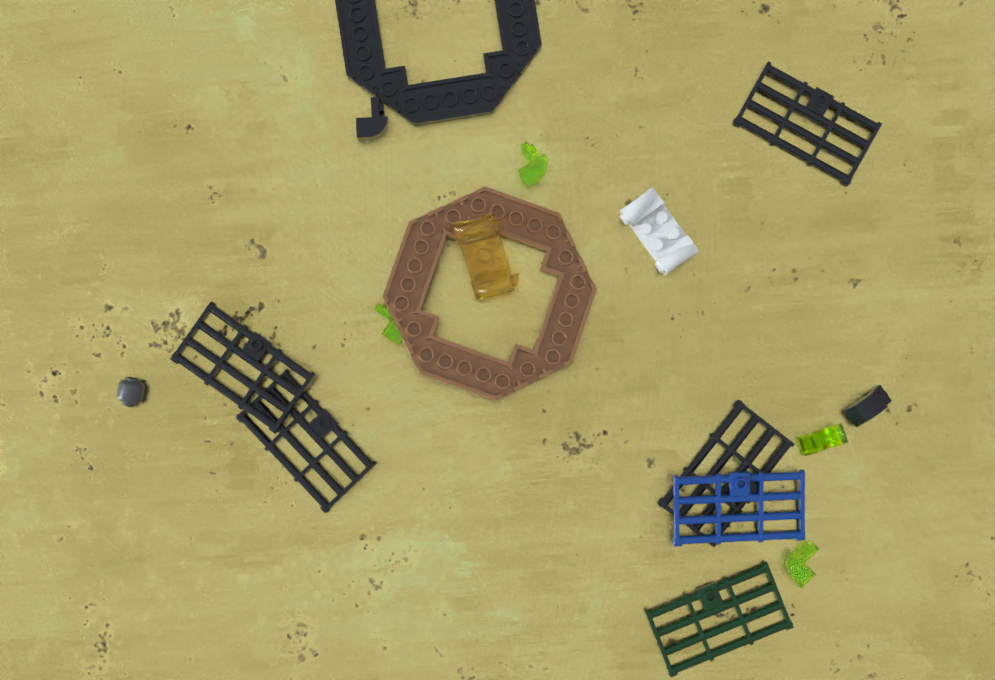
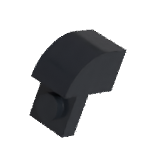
M371 97L372 117L356 118L358 141L378 139L388 128L389 118L388 116H381L384 114V103H380L379 97Z
M878 385L865 397L854 402L844 412L855 427H858L881 413L892 400L882 386Z

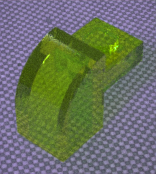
M526 141L520 145V149L529 163L517 170V174L526 188L530 189L544 178L547 171V158L545 154L537 157L536 155L539 153L533 144L529 145Z
M385 302L383 305L377 303L374 310L390 320L381 334L397 345H400L403 340Z
M842 423L829 425L798 437L804 456L819 453L848 442Z
M813 542L803 543L798 548L799 552L797 554L793 550H789L784 559L786 574L799 588L804 587L816 575L805 563L819 550Z

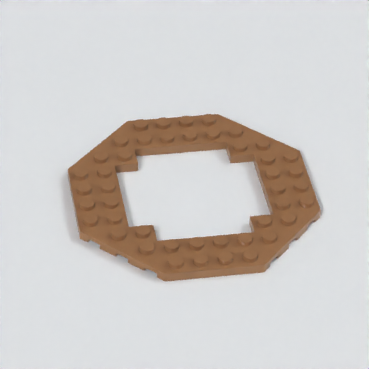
M484 186L473 193L409 221L382 298L420 375L496 401L572 364L597 288L587 272V267L582 257H580L560 213ZM471 225L546 251L540 270L558 276L534 350L514 344L509 362L433 336L439 316L421 310L446 236L465 243Z

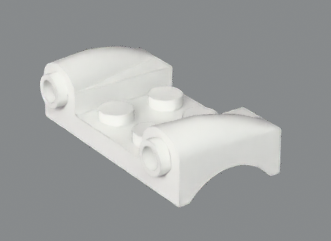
M653 187L620 210L621 220L634 231L655 260V266L661 274H669L699 252L690 237L685 234L668 211L664 201Z

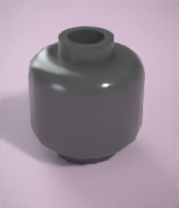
M125 377L118 384L116 397L122 401L123 406L134 407V404L142 402L145 385L141 383L139 378Z

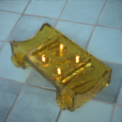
M493 212L474 220L454 222V233L458 245L461 246L470 273L476 300L515 291V287L518 286L515 274H512L499 233L500 224L498 219H495Z

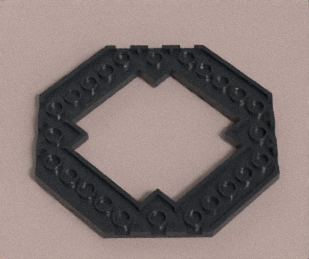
M335 0L347 77L375 97H379L380 101L414 125L493 113L542 46L535 0H495L502 51L483 53L486 73L408 85L405 66L385 67L375 0Z

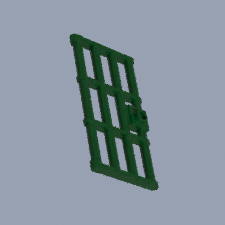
M767 561L763 562V565L732 578L728 579L726 577L724 581L717 584L712 582L697 588V592L690 595L688 593L684 594V597L650 611L649 609L645 610L670 677L678 675V672L710 660L711 662L715 657L747 644L752 645L755 641L784 629L787 631L794 628ZM763 573L767 574L770 584L738 597L735 596L732 586ZM727 588L731 599L723 602L719 591ZM774 591L778 602L743 616L740 604ZM700 599L704 610L695 613L692 602ZM688 605L691 616L656 629L652 618ZM735 607L739 618L703 632L699 623L700 620ZM781 609L784 621L750 634L746 623ZM695 623L699 634L664 648L660 639L661 636ZM742 625L746 634L745 637L710 650L707 639ZM703 642L706 653L671 666L667 655Z

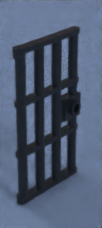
M768 61L741 111L733 120V124L739 127L740 125L770 141L771 145L776 144L807 161L808 165L818 167L848 186L882 123L879 121L878 123L845 106L844 102L840 103L834 100L833 95L818 87L815 89L807 85V82L799 81L772 66L771 62ZM766 72L799 89L795 99L793 100L763 84L761 81ZM757 89L789 106L790 108L785 117L753 101L752 98ZM803 92L811 96L806 106L798 103ZM829 106L837 110L832 120L824 117ZM747 107L780 124L775 135L743 118L742 116ZM796 110L827 127L822 138L788 120L792 111ZM840 113L872 129L873 131L868 140L835 123ZM786 127L817 144L813 154L811 155L779 138L782 129ZM833 130L862 146L863 149L858 158L826 141L830 131ZM821 147L852 163L853 167L850 173L847 175L816 158Z
M211 301L170 360L184 366L202 379L205 385L215 388L236 403L239 409H244L267 425L270 431L276 434L316 374L307 371L283 354L280 348L276 349L273 347V343L257 332L253 333L250 331L247 325L240 324L216 307V304ZM210 313L238 331L232 342L204 323ZM199 329L227 348L221 358L192 339ZM244 335L249 341L241 349L237 344ZM187 345L215 364L210 374H207L181 355ZM232 352L261 372L255 382L225 362ZM268 352L272 355V358L265 366L260 360ZM277 359L306 379L300 389L271 370ZM220 368L249 388L244 398H241L214 379ZM265 376L294 395L288 406L259 386ZM254 392L283 412L277 422L248 403Z
M286 369L280 376L300 389L301 385L289 374L290 371ZM273 381L265 390L288 406L290 403L275 388L278 384ZM306 391L301 398L309 406L301 413L293 408L290 415L294 420L287 427L282 424L278 431L279 434L272 441L246 415L247 411L243 410L237 414L236 419L240 423H244L265 446L264 449L266 451L269 450L294 477L293 480L299 482L317 501L324 513L329 512L333 505L377 464L375 461L372 462L347 435L348 432L346 430L343 431L338 426L339 422L327 409L323 410L318 404L319 401L317 399L314 400ZM258 396L250 403L275 422L278 421L261 402L263 399L261 396ZM310 410H313L318 416L308 423L303 417ZM297 423L323 449L316 458L289 432ZM333 431L338 437L329 445L323 438ZM282 437L309 464L301 473L275 446ZM340 441L366 466L359 475L334 451L333 447ZM326 454L352 480L344 489L318 463ZM311 468L337 494L330 503L304 477Z
M737 400L733 405L732 411L714 434H710L711 438L689 466L683 469L684 472L680 477L697 476L693 472L716 443L723 446L726 451L706 476L719 473L732 455L742 461L735 472L746 471L750 467L758 473L761 470L755 467L752 462L775 434L784 442L762 469L763 473H770L788 449L795 444L749 409L741 400ZM744 410L752 418L731 445L728 446L720 438L740 412ZM760 422L768 430L748 456L744 458L736 450L757 423ZM750 482V494L758 493V482ZM728 483L721 489V495L729 493ZM699 484L691 496H701L706 489L715 495V489L710 484ZM672 486L664 498L661 497L657 504L674 516V510L668 506L673 499ZM737 502L735 505L733 503H726L732 508L728 514H741V509L746 503L749 504L750 502ZM710 503L702 515H712L715 511V503ZM694 504L683 505L679 510V516H685ZM731 522L721 523V534H723ZM685 524L696 534L704 535L699 531L704 524ZM709 543L713 547L716 546V543Z

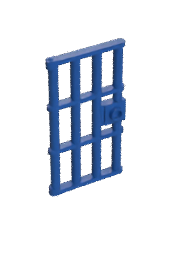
M804 469L799 470V472L763 473V471H758L757 474H750L749 471L728 472V475L716 473L710 476H673L674 547L682 546V544L716 543L718 545L721 542L758 541L760 543L763 540H805ZM799 480V491L763 493V481ZM750 482H758V493L750 494ZM715 483V495L679 497V485ZM721 483H728L729 495H721ZM799 499V511L763 513V501ZM758 501V513L721 515V503ZM715 503V515L679 516V505ZM799 519V531L763 532V521ZM758 521V533L721 534V523ZM715 523V535L679 536V525Z

